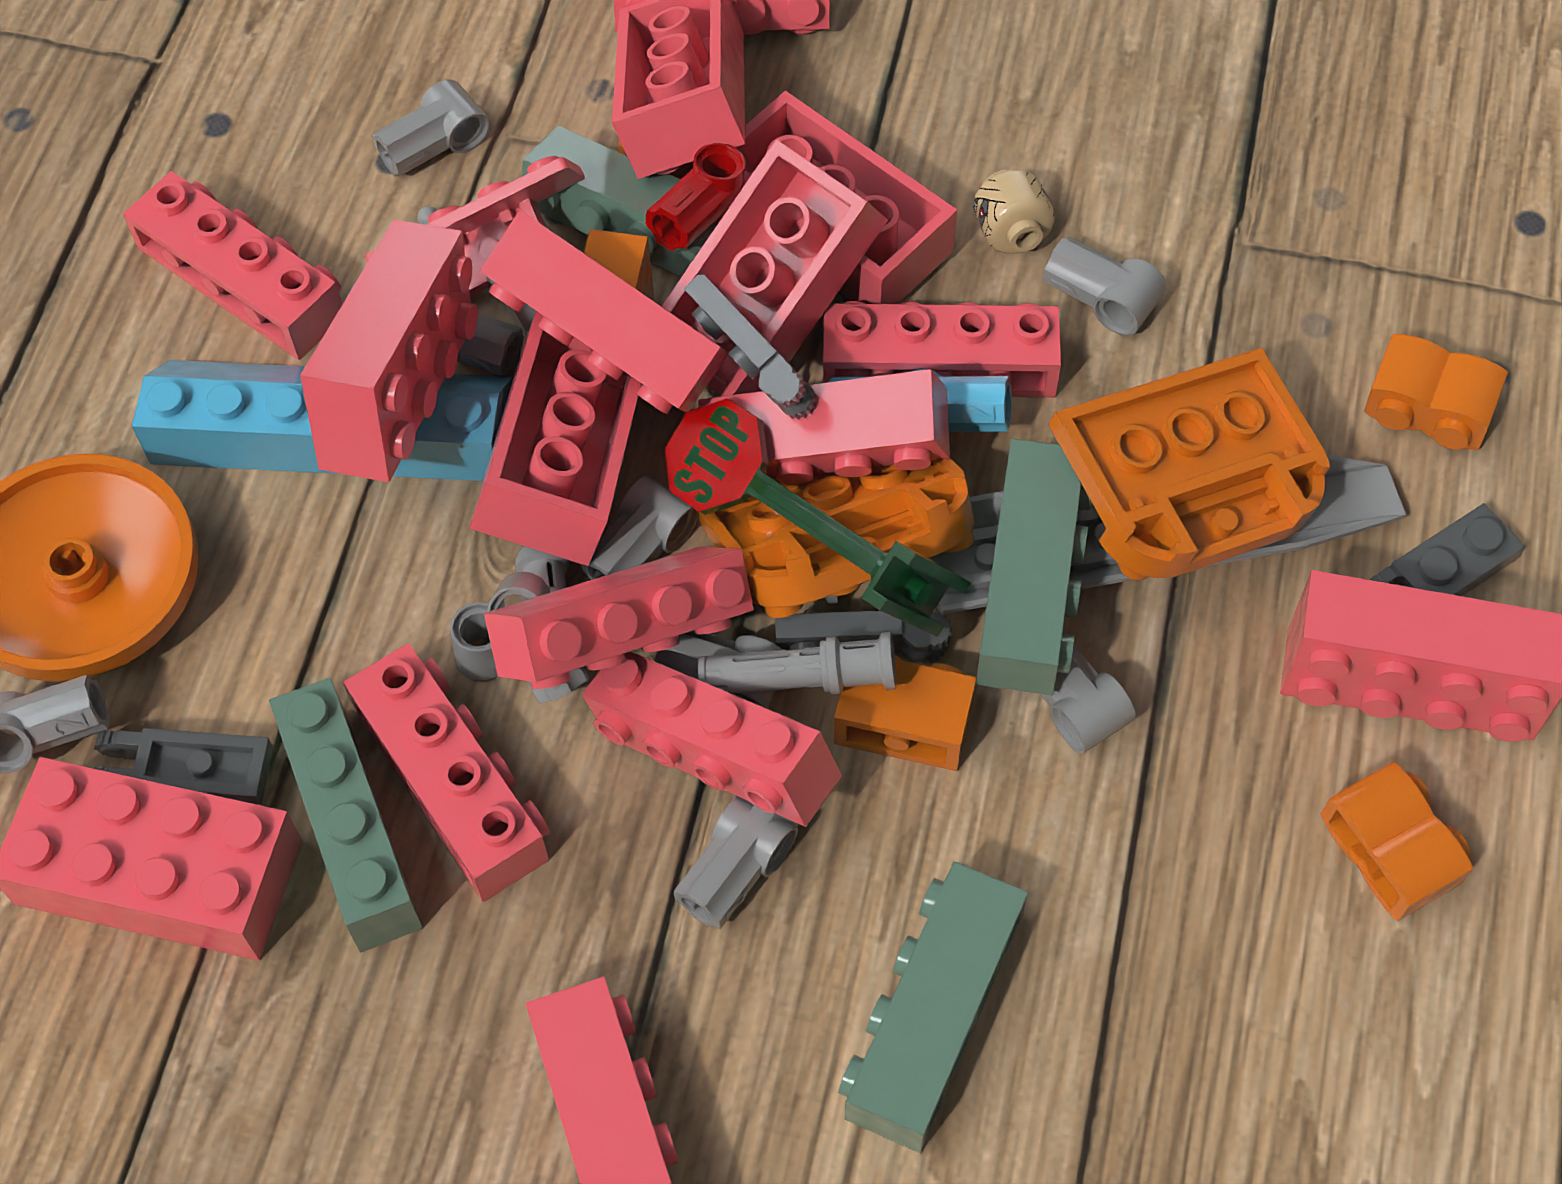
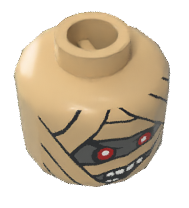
M1007 169L993 173L985 180L974 198L973 209L975 217L986 241L996 251L1007 254L1030 251L1043 242L1053 228L1055 221L1053 206L1041 182L1031 172L1021 169Z

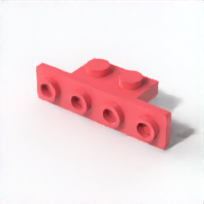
M549 156L542 158L527 168L528 174L510 183L508 181L492 183L477 193L478 199L462 207L449 206L442 208L428 217L429 223L426 225L462 231L465 257L471 258L473 266L472 279L469 286L470 297L491 287L486 278L487 276L479 270L519 210L546 227L537 202L583 180L585 176L579 165L565 157ZM374 251L365 255L367 263Z

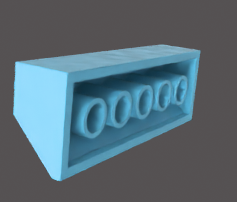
M169 360L143 376L132 428L150 464L341 474L318 469L300 378L305 366ZM453 374L451 378H445L437 392V401L433 414L429 418H423L416 431L415 444L410 457L400 461L393 477L483 481L510 392L513 376Z

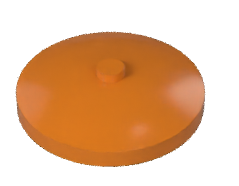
M71 454L33 463L0 481V669L17 676L41 681H69L87 674L89 677H94L112 671L139 657L154 646L170 630L185 609L195 585L198 570V545L193 525L180 499L163 479L149 469L127 459L103 454Z

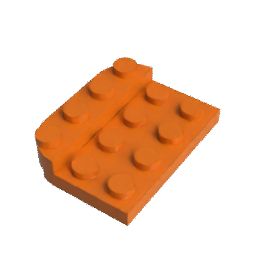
M1262 347L1056 411L1048 424L1106 527V530L1099 539L1100 544L1118 562L1119 569L1126 577L1138 581L1145 580L1148 577L1171 578L1180 576L1292 536L1302 528L1320 505L1325 490L1324 475L1330 468L1325 450Z
M951 458L931 460L929 467L920 470H901L895 468L894 465L872 467L870 474L861 477H843L835 474V472L813 474V480L807 483L787 484L779 482L885 553L889 552L897 541L929 558L942 552L962 551L970 547L975 540L972 530L975 518L965 474ZM753 496L749 497L744 503L706 515L698 513L703 531L716 547L742 549L752 603L765 606L769 617L784 618L797 613L805 603L813 602L829 595L841 596L855 591L861 583L871 580L870 574Z

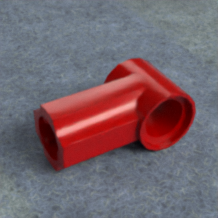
M722 143L707 144L698 149L694 155L693 169L646 212L645 225L655 236L656 243L672 252L676 248L686 249L713 222H720L743 187L746 160L739 150Z

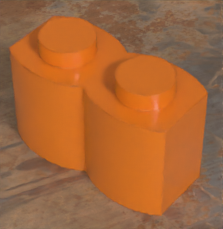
M1392 334L1372 385L1364 412L1376 419L1382 426L1392 430L1422 431L1433 438L1438 444L1448 449L1479 450L1492 419L1508 371L1498 364L1478 356L1465 353H1450L1443 347L1423 338L1405 334Z
M1392 762L1330 797L1320 815L1338 846L1359 867L1368 887L1385 910L1398 922L1461 885L1474 868L1470 862V848L1462 834L1452 826L1446 827L1433 815L1430 808L1431 798L1424 783L1412 773L1407 774L1397 763Z

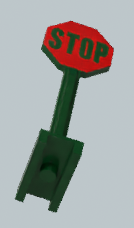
M728 398L686 412L665 447L669 489L679 499L706 515L744 503L751 496L755 497L870 574L871 582L861 596L862 599L880 611L936 637L939 636L944 626L931 618V615L949 586L965 594L971 585L970 581L953 570L897 541L889 552H883L768 476L766 469L769 463L763 420Z

